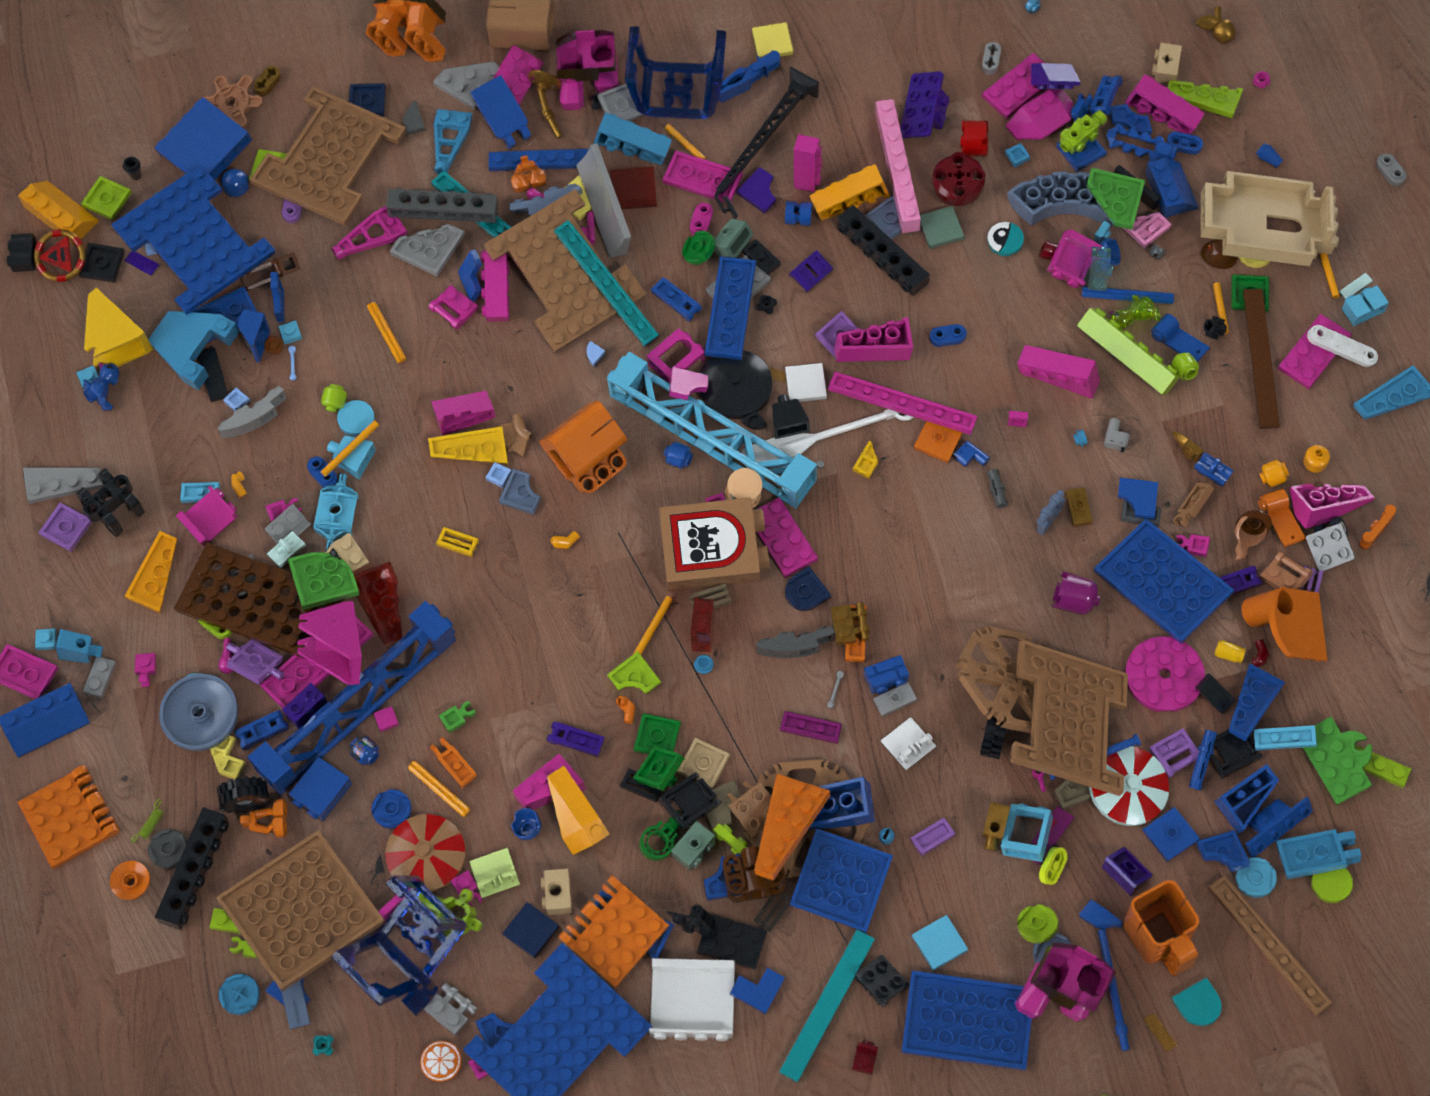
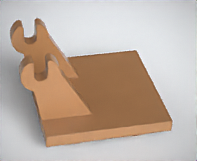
M744 781L742 785L746 787L747 792L739 798L734 797L731 793H728L726 796L731 800V803L728 805L750 838H752L764 829L771 796L761 782L752 786L747 781Z

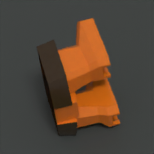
M435 0L374 1L373 5L377 9L375 20L368 23L365 34L386 55L392 57L405 55L408 43L425 61H443L446 49L436 38L434 31L436 26L445 23L446 11ZM398 27L406 28L404 39L398 31Z

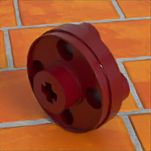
M955 152L951 156L942 159L935 166L932 185L935 194L943 202L953 206H964L979 198L984 189L986 174L978 161L966 156L962 152Z

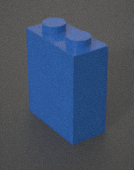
M318 757L289 793L292 799L291 803L298 809L302 807L308 811L307 814L314 820L319 818L324 821L351 787L352 782L348 776Z

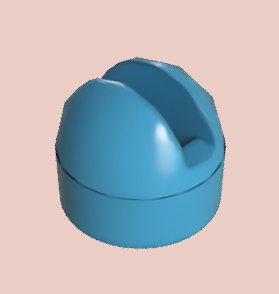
M886 827L880 830L878 838L882 844L889 845L894 841L895 834L891 828ZM890 832L886 840L883 839L885 833Z

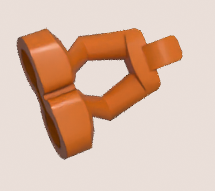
M528 156L520 157L521 163L517 165L514 171L515 174L511 178L513 190L515 192H523L530 189V186L532 188L544 186L547 182L545 172L538 168L534 161H528Z
M276 799L272 808L250 811L249 815L240 816V824L244 828L249 827L251 831L269 834L273 829L276 838L287 837L286 818L288 808L286 800ZM270 815L274 816L268 826L257 823V819Z

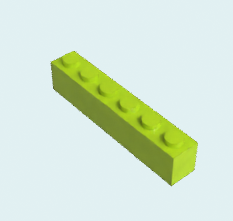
M1098 307L1097 309L1089 308L1077 326L1158 392L1167 395L1180 378L1177 374L1178 370L1171 365H1165L1162 362L1163 358L1158 354L1150 353L1148 351L1149 347L1141 341L1139 343L1135 341V336L1127 330L1124 332L1120 329L1121 325L1114 319L1109 320L1102 309Z

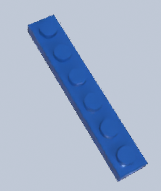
M589 149L489 152V171H514L517 165L521 163L520 157L528 156V161H534L540 169L577 168L576 165L584 158Z

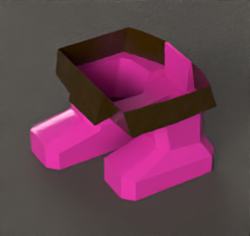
M606 30L575 31L556 39V76L562 83L560 88V104L564 110H580L584 106L583 81L595 80V90L599 93L618 87L617 52L614 32Z
M1053 943L1047 947L1041 961L1034 965L1015 1002L1017 1011L1031 1019L1038 1018L1042 1015L1049 1000H1052L1060 1005L1062 1014L1076 1022L1082 1021L1087 1018L1089 1012H1095L1106 994L1116 971L1105 961L1077 945Z

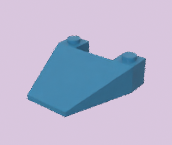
M168 311L148 340L184 383L199 391L209 375L203 366L194 362L211 337L230 346L240 331L235 322L221 314L190 312L186 315L184 312Z

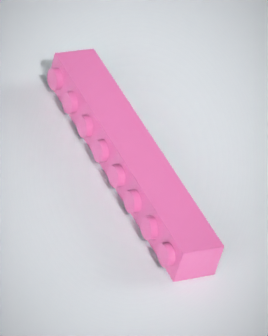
M894 99L876 101L875 115L901 232L920 231V215Z

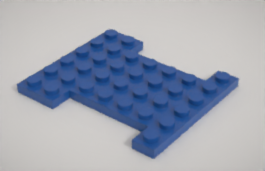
M201 164L111 224L115 232L133 253L149 243L188 288L187 291L174 299L186 315L276 254L275 249L265 237L249 247L210 203V200L223 191Z
M561 943L534 972L548 986L545 992L493 1048L476 1035L463 1051L511 1096H562L609 1044L625 1058L649 1032V1028L653 1026L568 947Z

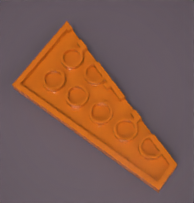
M780 774L776 775L755 864V875L770 880L775 879L829 799L830 790Z

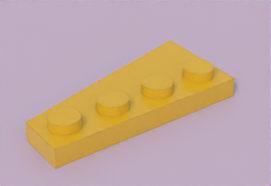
M502 426L428 438L431 458L508 464Z

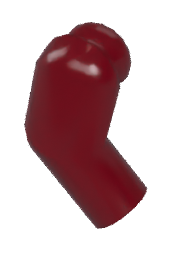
M1263 639L1254 642L1258 653L1256 657L1252 658V663L1256 667L1265 665L1269 658Z

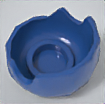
M231 169L222 175L221 185L224 193L228 196L238 197L248 191V177L242 170Z
M1111 238L1102 240L1099 243L1102 248L1100 253H1097L1100 262L1105 266L1119 265L1121 257L1117 241Z
M522 808L514 813L515 819L511 826L516 837L521 840H532L540 833L542 822L534 810Z

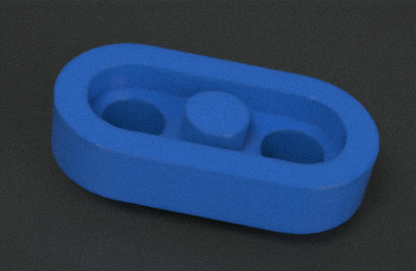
M1181 132L1170 133L1166 143L1178 147L1177 152L1191 155L1199 154L1203 147V141L1200 137Z
M959 324L936 327L931 330L929 339L931 344L936 347L961 344L966 339L967 331L964 326Z
M313 457L307 463L308 471L322 488L336 485L338 483L336 473L334 471L330 472L327 475L330 476V479L325 480V476L320 471L328 464L321 457Z

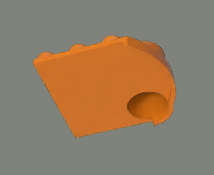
M1284 586L1246 598L1243 601L1242 615L1245 622L1253 628L1270 624L1273 637L1286 657L1290 659L1315 660L1316 662L1328 661L1319 592L1285 588Z

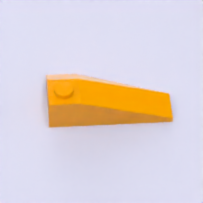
M564 765L547 776L561 837L572 855L593 846L609 835L601 819Z

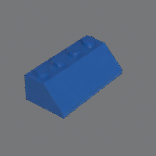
M71 683L0 716L1 727L18 758L90 724L79 696Z

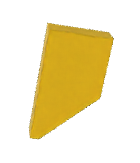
M868 441L855 463L853 471L870 479L878 465V459L872 442Z

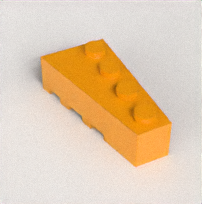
M876 164L866 166L863 170L850 174L845 179L833 182L830 186L816 190L813 194L809 195L821 221L842 214L844 209L852 205L859 208V205L865 202L869 204L875 203L876 198L883 196L886 199L890 197Z

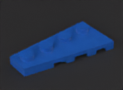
M1250 663L1228 732L1247 741L1283 688L1285 682Z

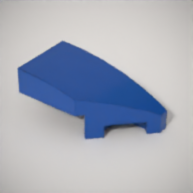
M1090 900L1079 913L1082 920L1100 930H1106V928L1115 926L1121 928L1124 925L1120 919L1093 900Z

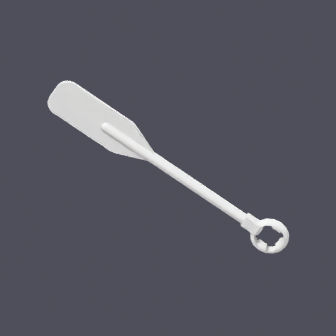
M887 409L882 413L816 434L802 433L765 441L794 458L797 453L802 454L816 441L885 419L897 418L901 421H909L914 417L909 415L901 416L899 412ZM752 445L757 462L780 459L760 446ZM744 448L742 450V454L746 456V451Z

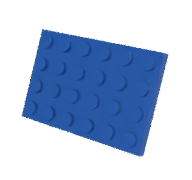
M1148 519L1139 524L1094 567V572L1180 644L1234 593L1233 588Z
M912 971L901 1053L1026 1071L1031 1018L1017 1011L1015 1005L1024 986Z

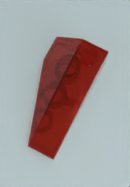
M387 562L356 573L354 577L359 590V595L356 597L383 645L400 640L402 638V628L398 607V581L391 563Z

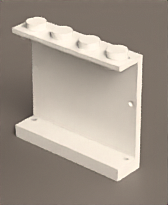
M652 959L651 1025L653 1027L649 1028L650 1036H654L657 1040H664L666 1037H674L676 1040H686L687 1037H695V1040L705 1041L707 1038L727 1041L728 1038H733L734 997L729 995L734 986V960Z

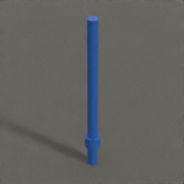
M1098 930L1103 961L1113 968L1106 930ZM1114 976L1109 990L1117 1025L1115 1026L1116 1035L1119 1036L1121 1050L1128 1051L1130 1050L1127 1037L1129 1032L1127 1024L1124 1023L1116 978Z

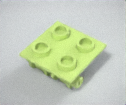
M508 848L469 861L482 898L520 885Z

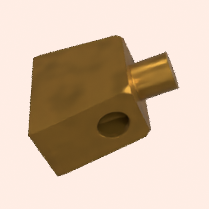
M990 802L982 836L986 838L984 849L996 851L997 843L1002 842L1010 806ZM991 827L998 828V832H992Z

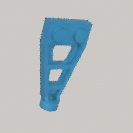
M437 109L434 121L436 154L434 172L439 175L442 171L448 173L470 132L473 118L472 113ZM444 129L459 130L454 140L443 138ZM442 145L453 147L450 155L441 154Z

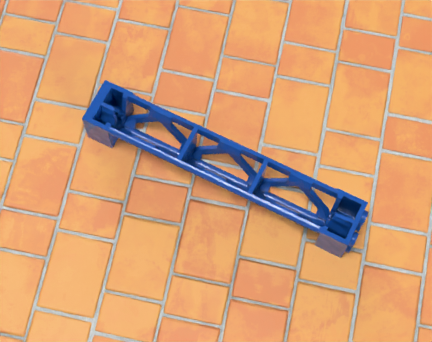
M425 601L408 616L412 629L360 673V684L348 685L289 738L278 745L275 750L265 741L248 756L254 770L267 781L279 796L294 785L318 757L322 758L418 672L456 641L452 622L446 616L443 618L439 614V609L434 604L430 605ZM417 640L419 646L408 667L392 671L385 669L387 665ZM429 641L433 651L418 664ZM403 676L390 689L388 688L385 679ZM370 681L372 687L362 708L343 713L337 710ZM380 686L386 693L371 704ZM356 717L343 731L337 721ZM320 724L325 726L314 750L296 755L290 753L295 746ZM333 728L338 733V735L324 747V744L330 734V731ZM309 759V761L306 762L295 773L293 772L292 768L288 765L290 763Z

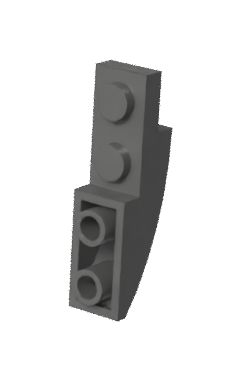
M832 626L820 627L812 633H802L797 638H795L793 631L789 633L782 632L777 637L761 639L756 643V651L759 655L774 658L809 656L819 653V645L835 640V632Z

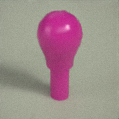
M230 638L224 639L223 652L218 663L219 670L224 674L234 671L227 667V662L233 657V653L226 649L227 645L232 642Z

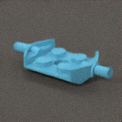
M342 473L339 474V481L336 485L326 486L320 491L313 528L317 534L327 540L325 551L329 549L333 542L348 533L352 535L351 530L359 496L352 488L346 486L347 475ZM333 507H340L338 513L333 514L330 512Z

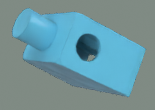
M344 436L340 444L330 441L327 451L334 453L332 457L334 459L355 437ZM364 440L338 467L360 480L376 451L374 443Z

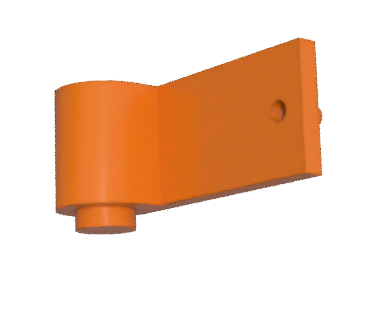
M1283 488L1260 496L1258 501L1259 508L1271 517V525L1284 548L1306 540L1305 535L1289 509V498Z

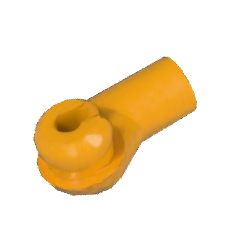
M572 531L567 537L555 535L551 538V544L555 548L568 549L580 536L575 531Z

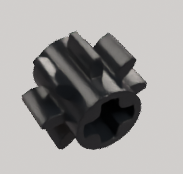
M1214 315L1212 319H1207L1203 327L1206 332L1205 336L1218 340V336H1224L1227 330L1224 323L1225 320Z

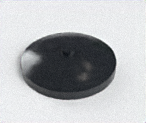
M743 350L742 360L711 357L700 371L701 374L708 375L707 391L699 392L701 401L728 419H741L755 411L759 412L767 404L772 393V376L768 366L760 357Z

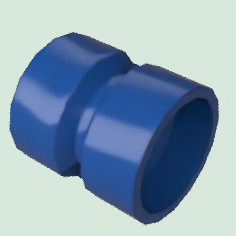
M786 201L785 224L795 225L799 223L800 226H810L812 203L802 202L798 204L797 201Z

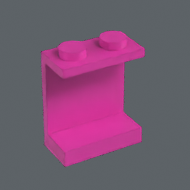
M211 485L208 487L210 492L186 513L180 511L176 515L203 546L239 517L235 513L237 508L230 501L226 503L223 499L225 495L218 487L214 489Z

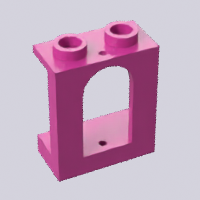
M679 328L646 356L648 366L668 383H670L671 369L659 357L677 342L681 341L691 352L674 367L687 370L699 359L702 362L705 361L704 348L699 343L693 342L691 336Z

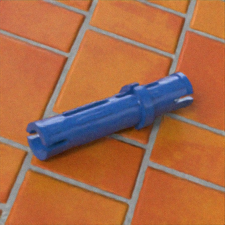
M1205 729L1201 746H1198L1199 753L1188 787L1201 791L1210 756L1214 753L1212 749L1218 733Z

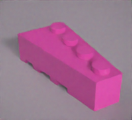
M798 134L794 147V188L815 192L816 186H820L822 178L820 174L823 158L820 139Z
M485 249L484 252H481V263H484V270H481L482 281H485V287H482V299H485V305H482V316L486 317L487 322L509 321V296H507V293H509V279L507 278V275H509V252L495 261H492Z

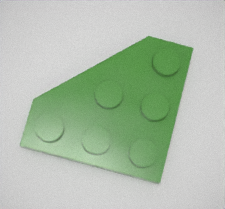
M1091 168L1087 182V188L1114 226L1133 229L1145 180Z

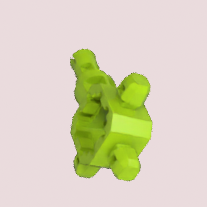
M464 888L459 894V900L453 897L446 899L433 896L428 897L419 891H414L412 894L417 898L411 897L410 902L425 908V911L430 916L436 918L438 925L445 928L441 932L440 941L449 944L454 938V932L462 936L469 933L470 929L476 932L482 929L483 923L476 919L477 913L475 908L468 905V902H471L473 897L472 891ZM455 905L466 909L465 913H467L461 921L462 925H458V927L448 924L446 919L447 916H450L451 907H455Z

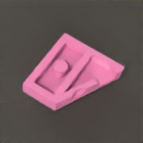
M1157 212L1149 216L1137 217L1132 230L1123 229L1145 249L1169 230L1172 224Z

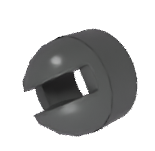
M1153 244L1150 255L1153 257L1156 253V260L1165 255L1166 250Z

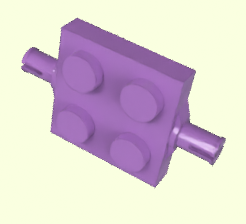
M252 639L241 647L231 642L227 645L226 649L234 653V656L227 662L228 668L258 685L270 675L279 680L283 678L284 672L276 669L283 662V656Z

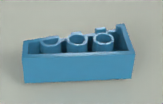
M605 112L593 144L597 143L598 146L607 147V151L614 152V150H619L625 156L637 155L640 160L662 165L672 139L666 135L652 132L646 127L635 125L631 121L620 119L614 114Z

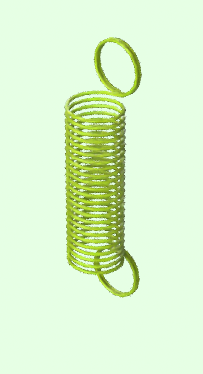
M154 805V811L143 825V829L138 833L139 836L144 837L143 839L151 834V829L157 825V820L164 814L161 810L157 811L159 805L157 807Z

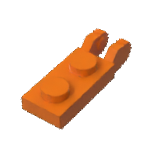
M441 737L439 741L446 749L444 753L441 754L433 744L429 748L458 785L464 788L478 776L453 745L451 746L445 738Z

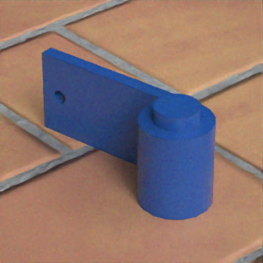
M1165 314L1151 329L1152 337L1155 341L1162 342L1178 353H1190L1197 362L1210 349L1208 345L1180 329L1178 320L1171 314Z

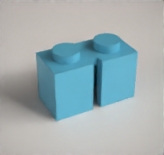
M1378 286L1367 287L1360 294L1347 297L1342 310L1354 327L1384 313L1389 302Z

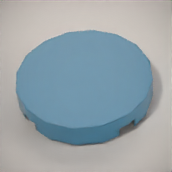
M234 974L228 977L219 990V1001L222 1007L228 1013L234 1015H245L251 1012L257 1006L260 999V988L257 982L245 974Z

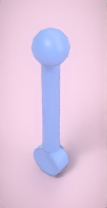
M290 346L288 348L291 355V375L289 378L294 381L297 378L294 364L296 348Z

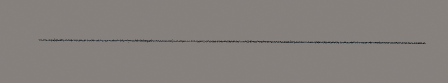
M625 545V547H626L628 553L630 554V556H631L633 562L635 563V561H634V559H633L631 553L629 552L627 546ZM639 570V572H640V574H641L643 580L645 581V583H646L648 589L650 590V588H649V586H648L646 580L644 579V577H643L641 571ZM673 631V633H674V635H675L677 641L679 642V644H680L682 650L684 651V653H685L687 659L689 660V658H688V656H687L685 650L683 649V647H682L680 641L678 640V638H677L675 632ZM693 667V669H694L696 675L698 676V678H699V680H700L702 686L704 687V689H705L707 695L709 696L711 702L713 703V701H712L710 695L708 694V692H707V690H706L704 684L702 683V681H701L699 675L697 674L695 668ZM722 719V721H723V723H724L726 729L728 730V732H729L731 738L733 739V741H734L736 747L738 748V750H739L741 756L743 757V759H744L746 765L748 766V768H749L751 774L753 775L755 781L757 782V780H756L754 774L752 773V771H751L749 765L747 764V762H746L744 756L742 755V753H741L739 747L737 746V744H736L734 738L732 737V735H731L729 729L727 728V726H726L724 720ZM835 922V924H836L838 930L840 931L842 937L844 938L845 942L847 943L845 937L843 936L841 930L839 929L837 923Z

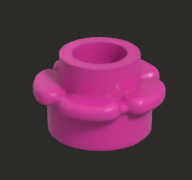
M1264 71L1258 72L1254 75L1253 84L1258 88L1269 86V74Z

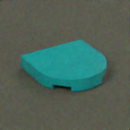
M1207 977L1171 998L1182 1017L1188 1023L1196 1026L1206 1027L1213 1024L1221 1013V999Z

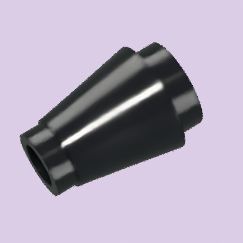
M133 156L127 157L123 162V169L133 180H139L142 176L139 159Z

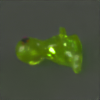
M1133 295V302L1127 309L1110 311L1109 313L1111 316L1110 320L1114 319L1121 325L1120 329L1134 323L1133 320H1161L1159 309L1154 307L1153 301L1147 296H1143L1140 299L1137 295Z

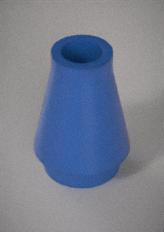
M1264 143L1256 152L1259 159L1273 165L1275 168L1283 161L1270 144Z

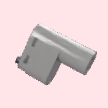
M1111 418L1109 419L1104 446L1123 453L1128 446L1130 435L1119 431L1120 420Z

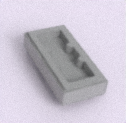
M908 682L873 698V702L881 717L917 701Z

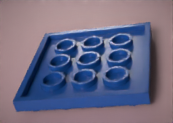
M816 828L790 906L867 933L893 855Z

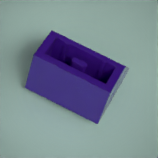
M1031 64V85L1038 86V89L1064 90L1073 89V86H1080V80L1072 64Z

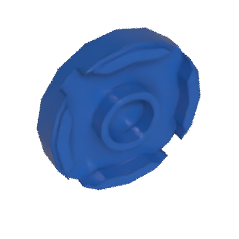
M395 789L378 794L371 808L377 824L387 829H395L403 821L409 819L412 812L411 802L407 795Z

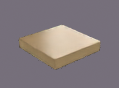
M695 738L677 773L687 778L697 772L699 777L695 782L703 778L708 786L713 789L730 758V754Z

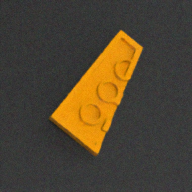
M159 531L125 594L126 599L160 614L177 545V538Z

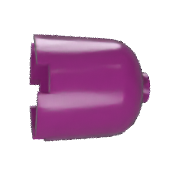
M1066 571L1061 572L1060 576L1063 579L1061 583L1057 582L1053 595V601L1056 602L1052 604L1053 608L1086 615L1092 611L1094 606H1098L1101 596L1097 595L1098 588L1094 581Z

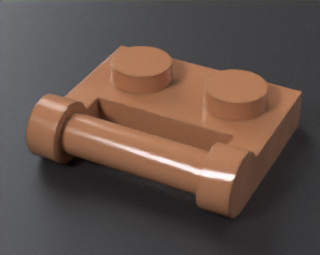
M1280 551L1260 574V578L1274 588L1285 586V588L1300 590L1311 578L1313 571L1297 564ZM1283 563L1301 576L1299 578L1281 568L1280 565Z

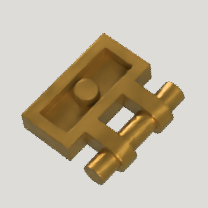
M863 602L856 603V611H851L850 604L831 607L836 646L856 643L855 636L861 635L862 641L869 640L870 627L867 625L866 617L868 615L867 610L864 609ZM854 619H858L859 627L854 628Z

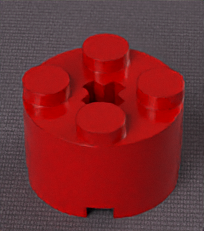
M962 121L963 136L960 138L962 153L969 157H987L989 148L988 121Z

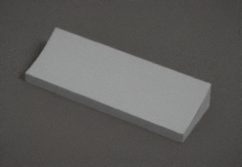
M597 143L591 144L587 154L576 166L609 258L626 255L631 235Z

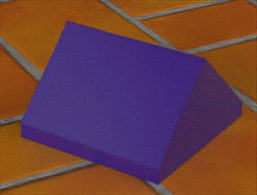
M1122 847L1107 856L1102 866L1130 896L1153 876L1126 847Z

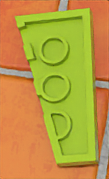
M1170 80L1167 86L1171 92L1183 97L1191 105L1232 119L1243 92V88H1237V90L1228 89L1227 86L1215 88L1210 87V84L1197 86L1192 82Z

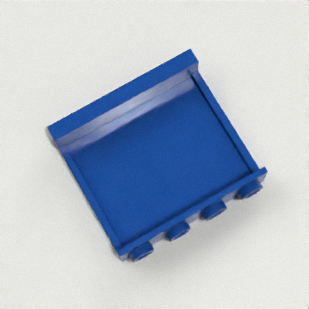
M202 97L199 101L195 102L188 113L182 116L176 126L172 127L169 133L157 143L155 150L161 157H165L185 174L201 164L211 177L216 180L253 139L244 128Z

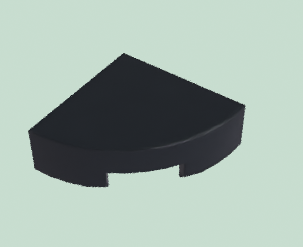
M758 411L741 418L742 424L750 429L761 430L767 428L765 421Z

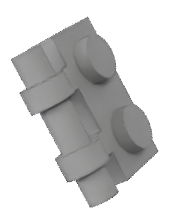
M445 983L441 989L447 993L446 996L442 998L439 994H436L424 1008V1011L456 1036L469 1021L464 1016V1013L468 1010L471 1014H474L478 1008L472 1004V1000L462 996L455 986L451 987L448 983ZM453 999L460 1004L458 1009L450 1004Z

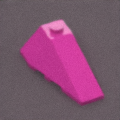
M1306 483L1290 488L1295 517L1305 529L1325 524L1332 518L1342 516L1373 501L1375 498L1364 485L1331 487L1330 484H1324L1323 487H1314L1313 484Z

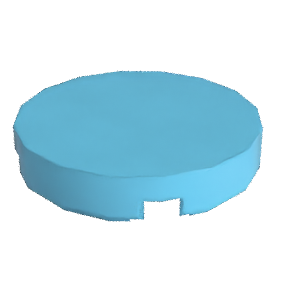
M360 400L345 403L344 408L340 409L337 414V422L340 429L350 436L359 435L375 420L372 407Z
M1259 857L1248 858L1250 867L1236 871V884L1246 896L1262 898L1270 894L1274 889L1277 881L1276 871L1265 859Z

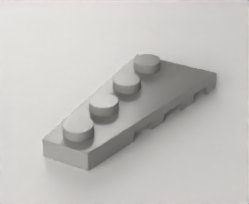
M23 468L27 500L29 504L76 494L82 487L87 491L99 489L104 486L97 475L101 469Z

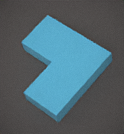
M181 483L180 501L181 503H197L210 492L208 489L210 485L214 489L217 487L220 489V483Z

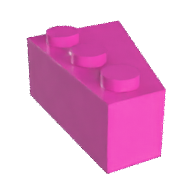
M558 754L513 789V794L523 808L534 810L550 804L553 800L547 776L563 765L580 790L584 791L586 788L584 781L565 759Z

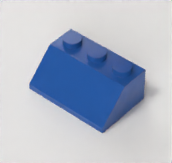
M1164 157L1147 163L1145 174L1152 191L1160 198L1158 206L1165 218L1198 209L1197 202L1180 162Z

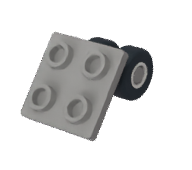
M1339 516L1330 520V526L1326 527L1325 524L1315 526V533L1306 536L1318 570L1325 571L1356 558L1347 537V527Z

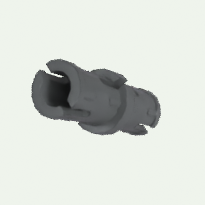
M992 469L987 472L991 485L990 492L994 496L996 508H1004L1008 505L1004 493L1005 486L1001 482L999 470Z

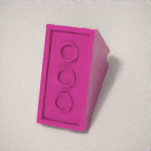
M345 601L299 615L300 620H307V622H300L299 628L311 635V637L298 640V645H305L306 647L298 648L297 653L347 685L360 684L362 655L353 601Z

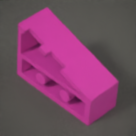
M487 391L431 401L435 418L443 436L496 417Z

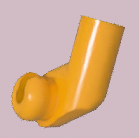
M238 471L236 474L233 473L231 476V486L239 498L247 494L240 483L245 479L241 471Z

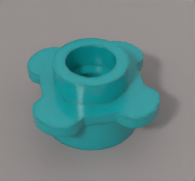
M316 1035L313 1038L314 1049L312 1052L314 1055L326 1054L330 1056L333 1053L332 1042L334 1038L331 1035Z

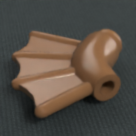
M514 414L512 422L494 426V428L503 427L508 452H516L521 457H524L527 443L531 440L533 433L526 429L523 416L521 414Z

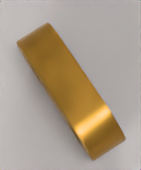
M268 66L255 80L253 87L257 95L266 96L281 79L278 67Z

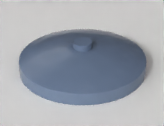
M194 674L180 679L169 688L160 705L159 719L165 735L175 745L189 751H204L221 744L232 733L237 723L239 707L234 692L223 680L209 674Z

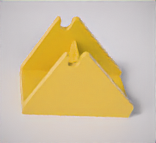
M95 288L88 294L84 349L86 352L94 349L93 365L95 367H99L100 362L104 364L113 363L119 367L147 355L153 350L145 332L98 288Z

